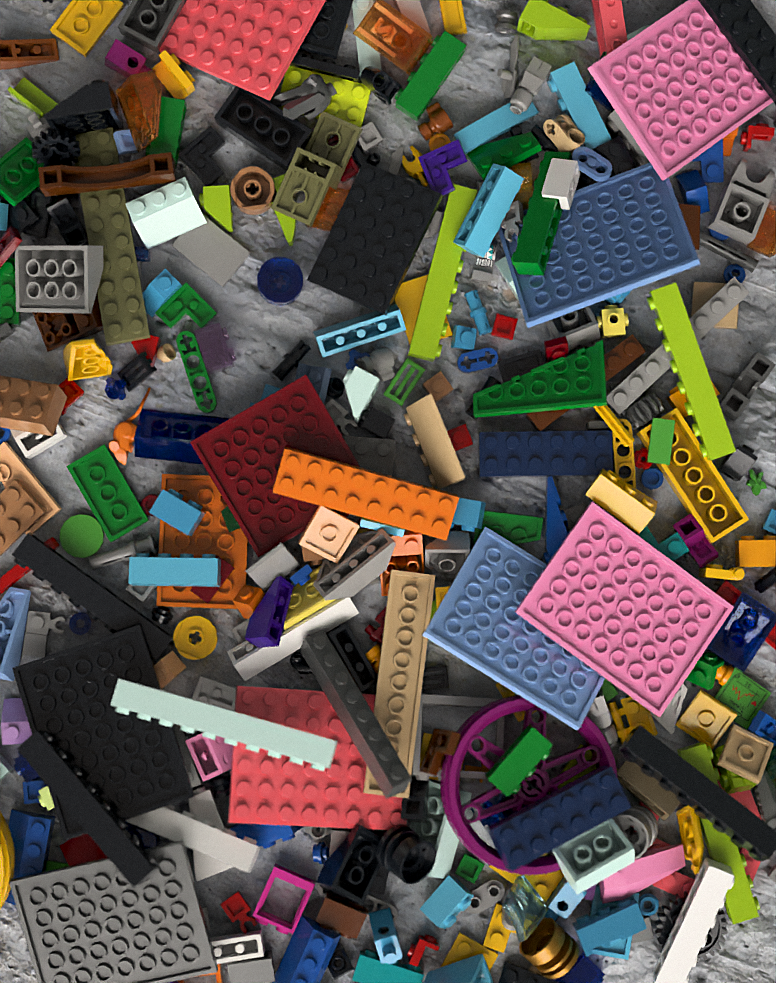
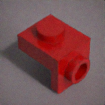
M757 123L756 126L748 125L745 132H741L740 145H743V151H748L751 148L752 140L770 141L774 137L775 128L769 127L765 123Z
M425 934V936L419 935L416 943H411L406 956H409V964L418 966L426 946L439 951L440 944L437 943V939L428 934Z

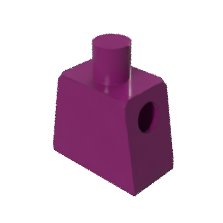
M117 39L105 57V66L133 82H136L137 78L140 77L150 83L155 74L154 70L145 66L147 59ZM134 63L137 67L131 68L128 64Z

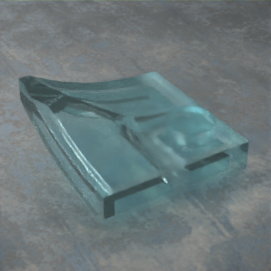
M524 875L516 877L502 905L514 925L519 942L525 941L532 934L549 909L548 905Z

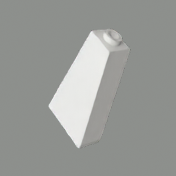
M203 786L193 790L195 797L189 799L190 813L195 815L194 820L201 823L203 819L216 824L215 829L220 831L227 828L218 803L214 799L212 788L206 789ZM193 850L195 878L197 881L233 867Z

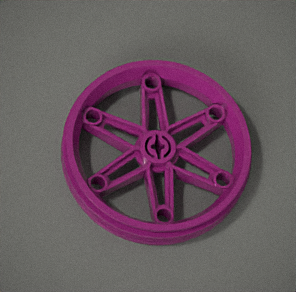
M512 695L493 701L480 708L458 729L456 733L461 734L460 742L453 756L445 755L442 765L441 799L444 812L453 832L460 842L477 858L500 870L514 874H547L561 869L554 853L540 856L522 867L510 871L505 868L497 850L484 842L470 824L513 808L514 813L522 809L523 804L529 805L548 795L549 792H554L558 789V785L596 764V768L602 765L612 766L618 779L617 768L605 736L586 715L580 728L576 731L583 737L587 745L547 761L546 759H541L536 764L537 769L534 774L524 778L531 780L530 783L536 789L528 788V784L523 780L518 792L514 795L511 793L513 798L482 809V803L502 792L494 786L462 805L459 778L466 752L468 751L489 770L495 763L485 756L488 750L498 757L505 753L504 750L478 735L490 723L507 714L525 711L522 732L530 724L546 738L547 712L520 695ZM537 710L540 717L539 720L534 723L531 719V715L533 711ZM477 738L480 741V747L474 751L471 743ZM590 749L592 758L586 761L585 752ZM576 759L577 764L550 780L546 772L547 769ZM472 807L474 815L467 819L465 811L467 808Z

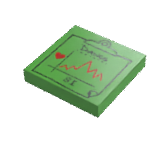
M734 668L729 680L723 686L721 685L714 698L737 712L734 722L748 729L752 719L762 708L771 692Z

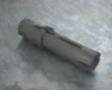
M700 230L701 246L731 261L730 264H737L753 273L759 260L744 254L742 249H735Z

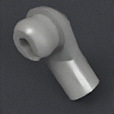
M436 211L424 239L439 233L444 213Z

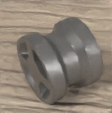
M510 10L497 11L496 18L498 20L494 30L505 34L515 33L516 26L514 23L517 20V13Z

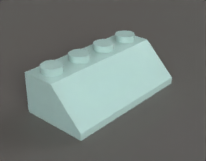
M430 780L427 823L411 822L410 828L435 846L437 853L436 861L427 876L446 879L450 874L459 839L453 832L444 812L440 782ZM459 788L461 804L463 805L470 801L472 793Z

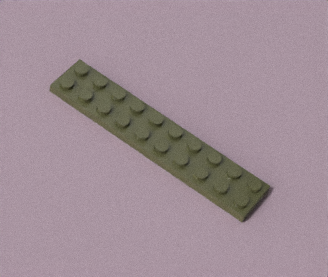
M113 127L75 134L76 141L80 142V157H78V162H75V166L96 167L120 164L113 136L115 133ZM119 188L80 193L89 246H103V272L97 295L106 345L110 346L151 338L130 217L125 205L127 203L125 189Z

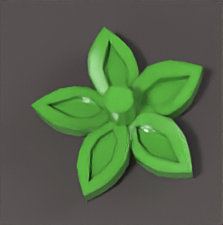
M751 469L749 470L751 479L747 480L746 485L751 487L753 494L757 496L761 489H765L767 486L764 481H761L763 472L756 474Z

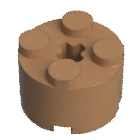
M256 166L245 167L235 175L231 182V195L235 205L241 212L249 215H259L271 208L272 202H274L276 197V189L272 177L263 169ZM252 187H255L257 190L254 195L250 193Z

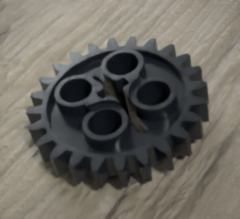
M686 891L684 892V898L676 894L675 902L668 899L670 905L668 907L665 905L661 906L664 913H657L660 920L655 921V925L658 927L655 933L657 936H660L657 940L659 944H663L661 946L662 949L673 929L674 919L679 916L688 896ZM720 908L716 913L715 925L713 928H709L706 944L698 952V960L702 956L706 961L707 953L714 956L713 949H721L718 942L726 941L722 934L728 933L726 927H724L728 922L724 918L726 916L724 911L720 910Z

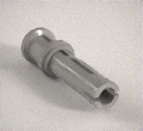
M151 534L148 535V538L136 542L132 540L126 546L90 556L89 561L92 569L96 570L129 559V557H136V553L156 554L158 551L154 537Z

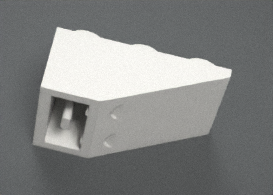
M59 421L53 436L10 429L24 456L29 459L68 437Z

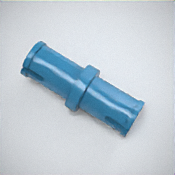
M478 290L464 294L471 310L469 314L471 318H474L479 336L492 332L493 330L486 316L487 310L481 303Z

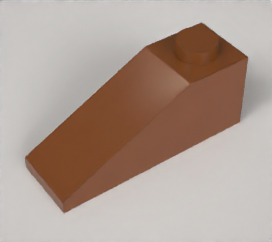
M56 39L0 40V69H14L59 61Z

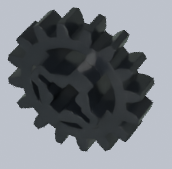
M50 128L48 133L41 131L40 137H34L32 156L36 158V163L43 162V167L49 165L72 166V162L77 163L78 157H80V142L76 141L75 135L69 136V131L61 133L60 128H58L56 132H53Z

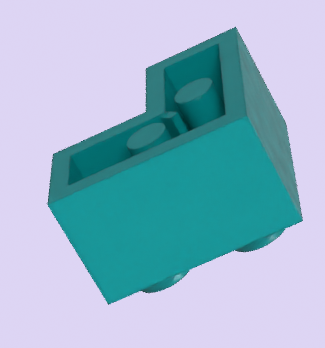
M647 526L644 527L640 534L634 532L672 561L690 551L678 532L672 533L659 543Z

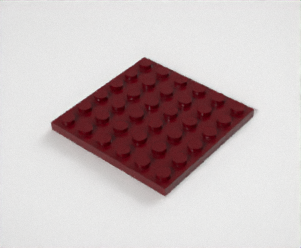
M307 374L190 442L258 557L274 549L280 543H284L303 532L319 506L273 493L274 482L285 446L360 467Z

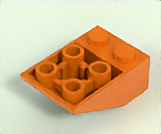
M405 529L403 537L388 534L396 544L387 569L380 574L382 596L388 595L391 569L424 574L421 533Z

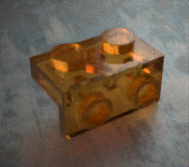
M767 207L755 239L747 244L746 248L769 258L776 254V211Z

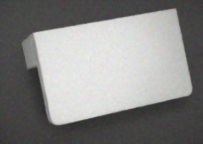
M551 159L541 194L542 197L559 199L561 209L570 210L580 177L578 161Z

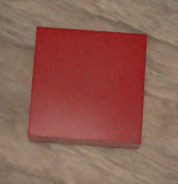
M497 313L491 335L512 341L518 319Z

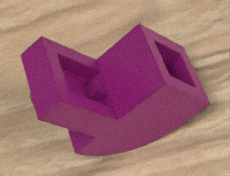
M691 513L672 525L674 531L678 532L690 550L687 552L688 555L694 559L700 568L719 557L716 549L705 537L703 528Z

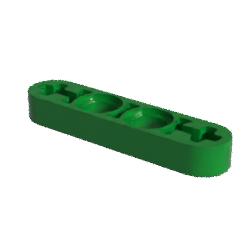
M182 331L178 334L176 342L196 404L203 413H212L217 408V399L197 339L192 332ZM187 335L188 338L193 340L189 342L191 349L196 348L197 351L184 355L183 352L188 350L185 344H181V341L184 340L183 336ZM191 356L199 358V365L195 368H191L187 364L188 358ZM200 376L206 379V386L201 389L196 388L194 385L195 379ZM210 389V393H206L207 398L213 400V403L210 404V409L201 406L204 398L202 395L198 397L197 393H203Z

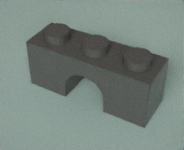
M759 352L753 354L719 401L722 413L731 420L737 419L750 402L749 399L755 390L765 381L776 364Z

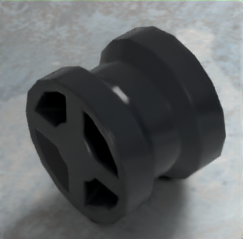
M231 775L210 781V785L215 791L213 794L214 799L230 795Z

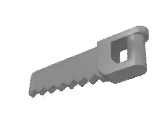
M763 773L760 783L755 785L756 798L759 800L758 805L760 806L759 811L762 813L761 818L767 825L774 828L776 827V805L766 776Z

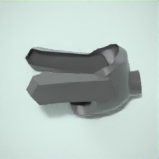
M312 74L302 85L274 94L270 103L276 107L284 106L283 116L291 120L302 114L309 120L322 113L330 105L332 96L337 94L330 82L326 84L320 75Z

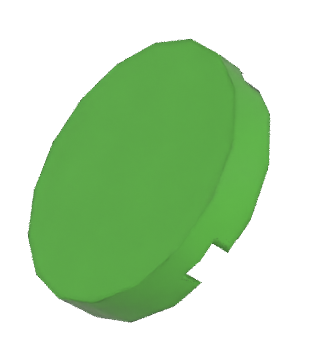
M78 514L64 522L60 529L59 539L63 549L68 554L78 558H87L97 553L104 543V531L95 518L89 515Z

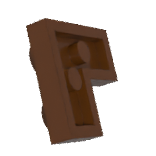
M434 728L420 771L437 776L443 765V755H454L460 742L461 734Z

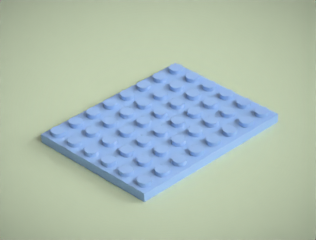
M485 526L425 629L423 636L573 729L578 730L605 678L514 612L547 564Z

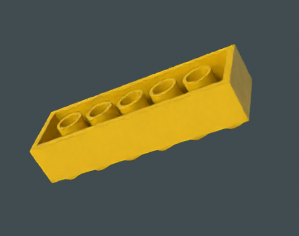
M675 408L660 418L675 420L670 465H656L687 513L693 515L703 528L705 537L712 544L748 521L749 518L712 461L707 460V457L703 458L699 449L701 444L679 410ZM651 424L636 433L647 450L649 447Z

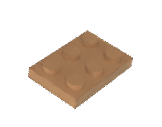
M14 479L0 493V556L47 512L18 479Z

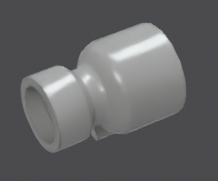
M387 347L372 351L370 357L365 356L358 359V367L368 373H372L375 370L381 382L395 376L392 370L394 358Z

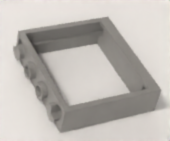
M421 694L411 775L416 776V780L429 781V777H438V781H441V770L437 773V776L420 771L423 705L482 708L498 699ZM504 716L496 720L495 745L502 750ZM495 755L494 763H496L500 758L497 755ZM460 771L461 783H474V779H482V784H492L485 777L487 772Z

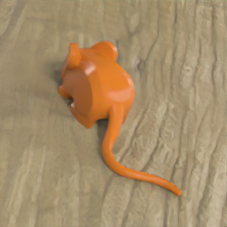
M148 388L138 410L126 421L116 425L113 432V440L109 442V449L122 465L127 463L128 452H133L134 446L132 444L136 442L139 427L134 425L132 421L140 414L149 395L150 388Z

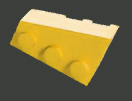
M605 469L600 471L585 493L587 497L638 534L655 515L658 504L656 500L619 479L614 472L606 471Z

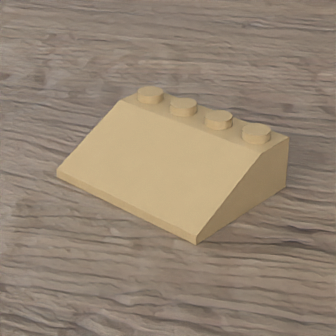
M429 394L406 407L407 413L403 415L407 425H412L415 433L412 434V438L416 447L420 446L423 454L420 455L424 467L428 466L431 474L428 475L432 487H437V489L441 490L463 481L465 475L432 394Z

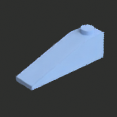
M10 587L0 601V679L14 681L15 676L12 668L19 666L31 595L30 590Z

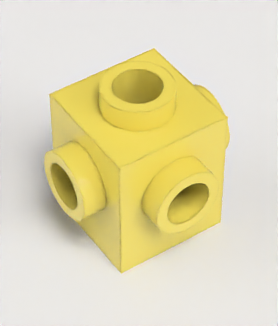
M607 305L599 312V316H596L599 329H601V339L623 337L626 334L625 327L628 326L629 321L628 314L624 313V308H618L617 305Z

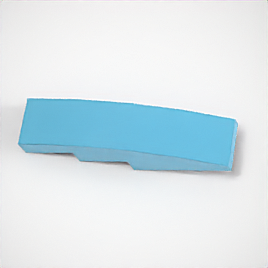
M533 102L520 115L513 113L510 110L511 104L508 103L454 134V138L456 140L459 139L465 154L499 135H504L512 127L520 125L537 115L539 112Z

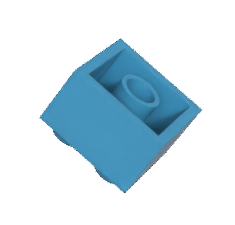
M171 488L169 491L162 489L149 513L186 535L193 536L206 514L201 511L203 507L190 499L188 502L183 501L182 498L184 496Z

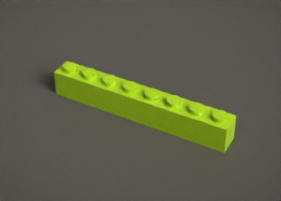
M454 184L456 190L448 194L443 220L408 351V356L431 362L435 360V357H440L442 345L439 344L440 337L446 334L448 324L444 323L446 315H450L453 302L449 301L451 293L455 294L458 281H455L456 273H461L464 260H460L462 251L466 252L465 249L456 245L453 241L477 194L475 189Z
M675 282L650 291V297H647V302L650 310H655L657 318L654 321L657 330H662L665 339L662 340L665 352H670L672 360L669 361L673 374L677 373L679 381L676 383L680 394H684L687 402L684 403L688 416L692 415L694 423L691 425L695 436L700 437L702 444L699 445V449L703 458L707 457V460L711 461L736 452L677 283Z
M700 742L677 749L680 757L719 786L717 781L720 780L718 769L716 767L713 768L711 759H714L710 746ZM699 817L710 859L730 866L735 877L732 888L728 889L725 894L724 905L729 921L734 925L759 917L757 910H760V905L757 897H753L751 888H754L750 875H746L744 869L747 866L744 854L739 853L738 847L731 842V838L728 835L718 832L713 828V824L709 820Z

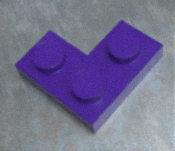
M459 139L418 157L431 190L442 195L456 190L448 170L468 161Z

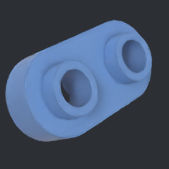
M584 146L578 147L573 151L572 160L578 161L581 172L598 182H603L610 178L612 165L607 159Z

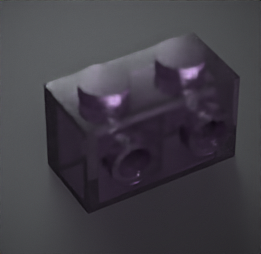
M216 323L194 331L209 375L235 367L233 361L237 359L233 347L228 348L226 340L230 338L226 327L222 328L220 323Z

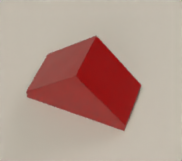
M150 335L151 338L131 341L138 355L146 351L148 354L146 359H151L152 363L150 365L154 367L161 339Z

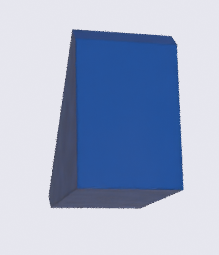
M698 170L676 175L684 204L701 206L700 214L709 212L707 185Z

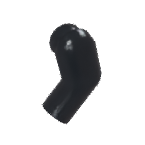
M294 652L291 655L290 663L300 674H313L302 654Z

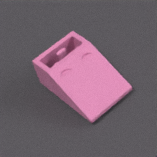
M203 732L186 739L185 742L204 782L231 769L233 745L224 743L225 738L216 736L215 740L203 737Z

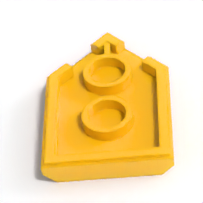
M687 805L677 810L676 814L685 858L687 861L690 860L692 862L691 869L695 874H698L702 866L704 843L699 816L695 814V810L691 806Z

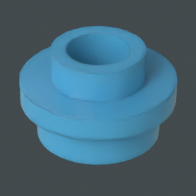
M645 893L639 897L638 906L641 914L651 916L657 912L659 902L653 894ZM647 900L651 901L649 908L644 907V902Z

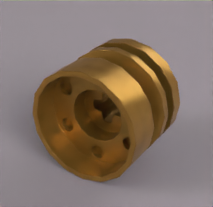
M543 918L533 923L525 931L519 945L520 953L548 979H556L566 974L574 966L580 952L579 944L567 932H564L552 918Z

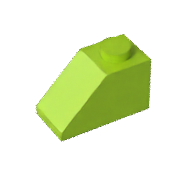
M203 186V193H199L200 206H204L206 213L228 232H234L230 186Z

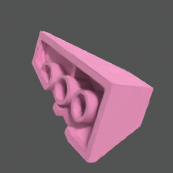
M683 844L647 850L640 858L635 859V862L600 881L599 887L602 903L624 900L685 867Z

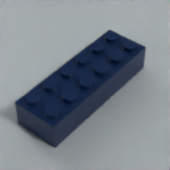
M612 430L478 433L479 478L597 476L602 469L613 472Z
M602 765L489 825L486 829L505 868L514 871L628 810L631 806L612 766Z

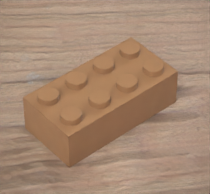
M0 376V427L53 436L67 396L56 384Z

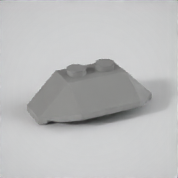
M383 528L355 535L338 564L329 559L323 561L317 579L313 583L314 587L325 600L353 597L387 569L396 543Z

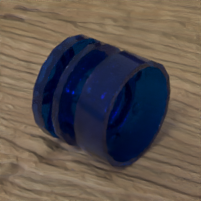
M274 257L267 260L260 267L257 275V288L261 297L267 303L275 306H285L294 302L301 293L303 274L300 267L293 260L286 257ZM279 277H282L283 282H286V285H282L281 288H277V284L274 283V280L277 281Z

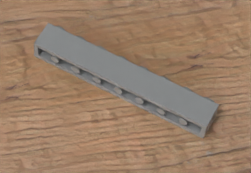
M735 277L689 318L697 342L749 294L747 289ZM663 344L607 395V405L617 415H620L670 368L669 361L672 358L670 352H665Z

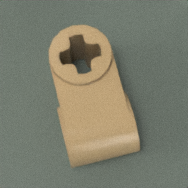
M560 114L556 119H548L544 122V132L558 148L559 152H570L572 155L573 151L581 147L585 142L584 134L576 127L567 114Z

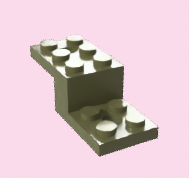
M323 111L320 114L306 149L303 150L297 147L271 209L312 227L329 187L337 189L363 129ZM334 134L338 135V143L335 146H330L328 143L329 137ZM299 191L305 193V200L302 203L295 201V195Z

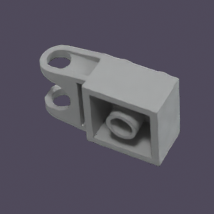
M741 158L722 189L707 228L747 245L755 239L769 204L774 172L769 170L760 183H754L746 175L747 160Z

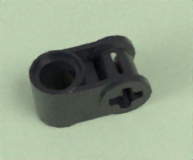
M372 66L364 68L361 73V82L379 100L387 105L392 103L391 99L397 90L402 88L386 72Z

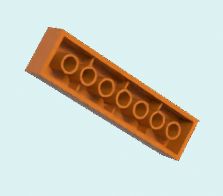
M286 446L284 447L273 486V493L446 541L459 500L458 495Z

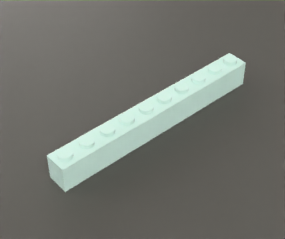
M118 679L111 705L117 707L116 712L129 715L130 711L138 713L137 718L150 721L151 717L160 719L159 724L172 727L174 723L181 725L180 730L193 734L194 730L202 731L203 737L215 740L216 736L225 738L224 743L237 746L238 742L247 744L245 749L259 752L260 748L268 750L267 755L279 759L281 755L289 756L290 762L302 765L303 761L312 763L311 768L324 771L325 767L331 769L338 744L335 740L122 679Z

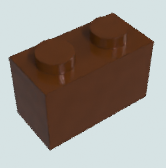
M327 891L315 922H318L319 926L324 929L331 930L332 928L339 931V934L345 938L351 939L353 937L357 939L367 916L368 908Z

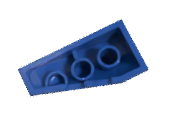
M552 476L546 478V552L543 553L546 564H548L570 532L566 528L568 527L567 517L564 511L560 509L561 500Z

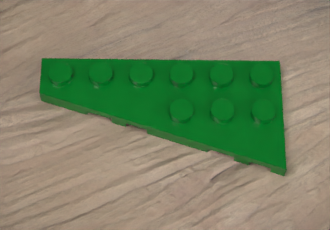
M601 340L596 342L594 346L586 349L582 348L570 356L560 357L530 370L531 372L527 374L517 375L510 381L500 385H493L473 394L475 418L607 405L604 342Z

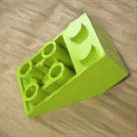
M529 0L519 18L517 31L534 40L585 41L590 25L587 24L588 22L584 18L579 16L575 18L568 14L565 8L561 6L555 7L549 4L548 0Z

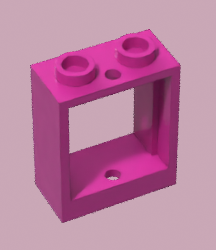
M275 863L252 916L256 917L255 921L267 926L269 923L276 926V930L280 933L288 935L290 932L293 934L316 881ZM275 877L306 890L292 922L261 910Z

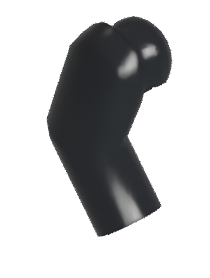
M356 144L352 156L358 165L362 166L363 162L377 167L380 162V156L377 153L364 154L359 145Z

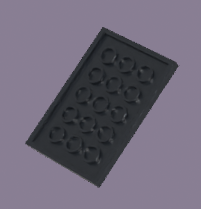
M363 162L307 281L383 315H387L443 195Z

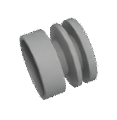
M630 804L631 808L612 819L634 847L635 859H637L656 840L658 822L654 814L641 805Z

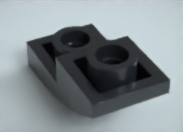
M340 940L327 966L335 980L354 970Z

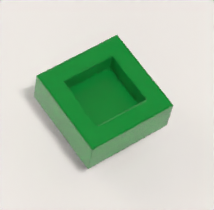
M464 853L454 873L475 884L485 864Z

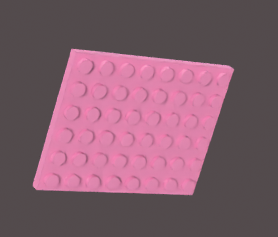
M687 0L587 68L662 181L773 102L698 0Z
M590 502L514 612L654 715L661 717L734 607L594 502Z

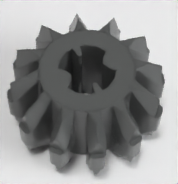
M651 393L632 405L626 413L635 427H642L652 421V418L662 414L665 406L656 393Z

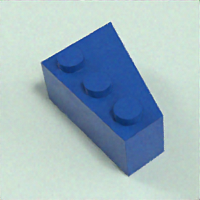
M238 823L228 829L236 832L235 837L243 840L246 836L257 841L256 846H263L266 849L275 845V841L281 838L283 842L294 838V833L304 826Z

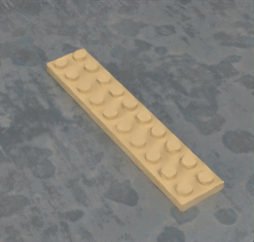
M391 569L373 714L411 776L428 638L424 637L423 633L430 622L435 575ZM366 765L363 793L384 795ZM410 783L406 791L393 797L409 798Z

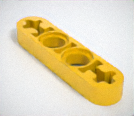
M618 418L620 422H623L624 426H627V431L632 436L630 422L624 418ZM612 431L614 473L624 482L632 480L630 485L636 488L633 443L628 446L629 452L626 456L618 455L617 448L622 443L620 440L616 442L617 436ZM622 466H628L631 470V474L627 478L619 476L618 472Z

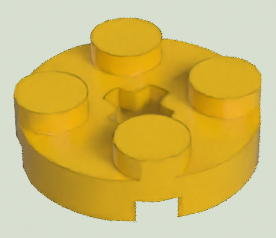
M187 617L179 622L174 630L173 641L179 654L187 659L198 660L205 658L216 648L218 642L217 629L205 617ZM197 631L200 633L199 637L202 640L193 644L190 634H195Z

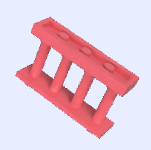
M591 0L600 59L628 41L621 0Z

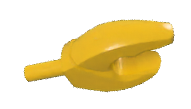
M410 146L415 159L412 162H408L403 155V168L412 178H419L422 186L426 187L428 183L423 176L425 173L418 158L422 154L414 146Z

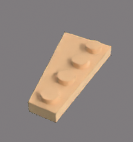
M3 442L0 444V482L6 488L14 479H18L47 511L25 532L26 535L29 532L34 534L62 508L7 442Z

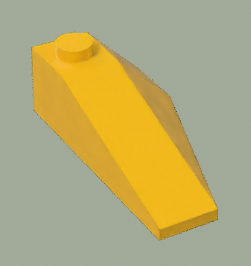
M94 339L70 342L64 348L63 360L68 381L111 375L112 362Z

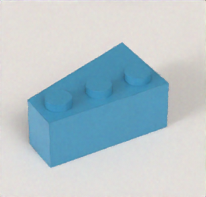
M630 898L619 901L616 907L610 908L606 906L600 908L595 915H582L576 918V922L572 923L586 957L592 955L591 949L603 946V948L609 947L612 941L620 938L622 940L647 929L638 903L635 899L631 900Z

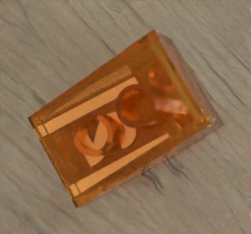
M384 0L375 1L353 32L355 36L407 75L411 74L434 41L431 34Z
M154 70L130 75L115 91L138 152H142L158 137L162 90L161 82Z

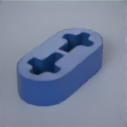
M492 348L467 352L460 355L457 367L463 373L489 369L496 365L498 354ZM486 352H489V355H494L491 364H488L487 361L479 362V358L485 357ZM465 357H468V360L476 359L477 362L472 363L470 369H466V366L461 365Z

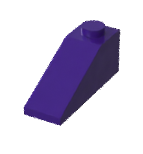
M281 576L276 577L251 615L244 639L257 648L279 646L294 585Z

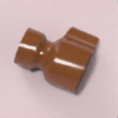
M438 101L426 108L429 122H423L417 126L425 141L432 138L434 133L443 134L453 128L449 116Z

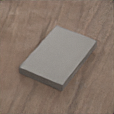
M205 217L206 224L181 234L172 244V247L224 287L251 253Z

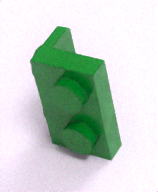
M704 651L685 680L704 689H712L717 668L724 665V660L718 658L714 653Z

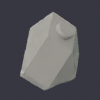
M449 531L447 541L437 538L426 545L425 566L431 570L435 569L445 581H454L470 553L469 531Z

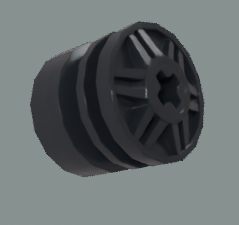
M402 824L393 826L386 831L380 839L376 850L377 861L404 883L412 885L427 877L435 864L437 854L434 845L407 825Z

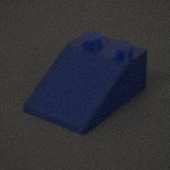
M742 592L733 603V610L706 650L716 654L720 659H723L737 670L745 672L776 624V613Z

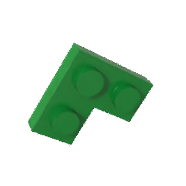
M186 282L155 314L170 329L186 314L203 329L217 315V312Z

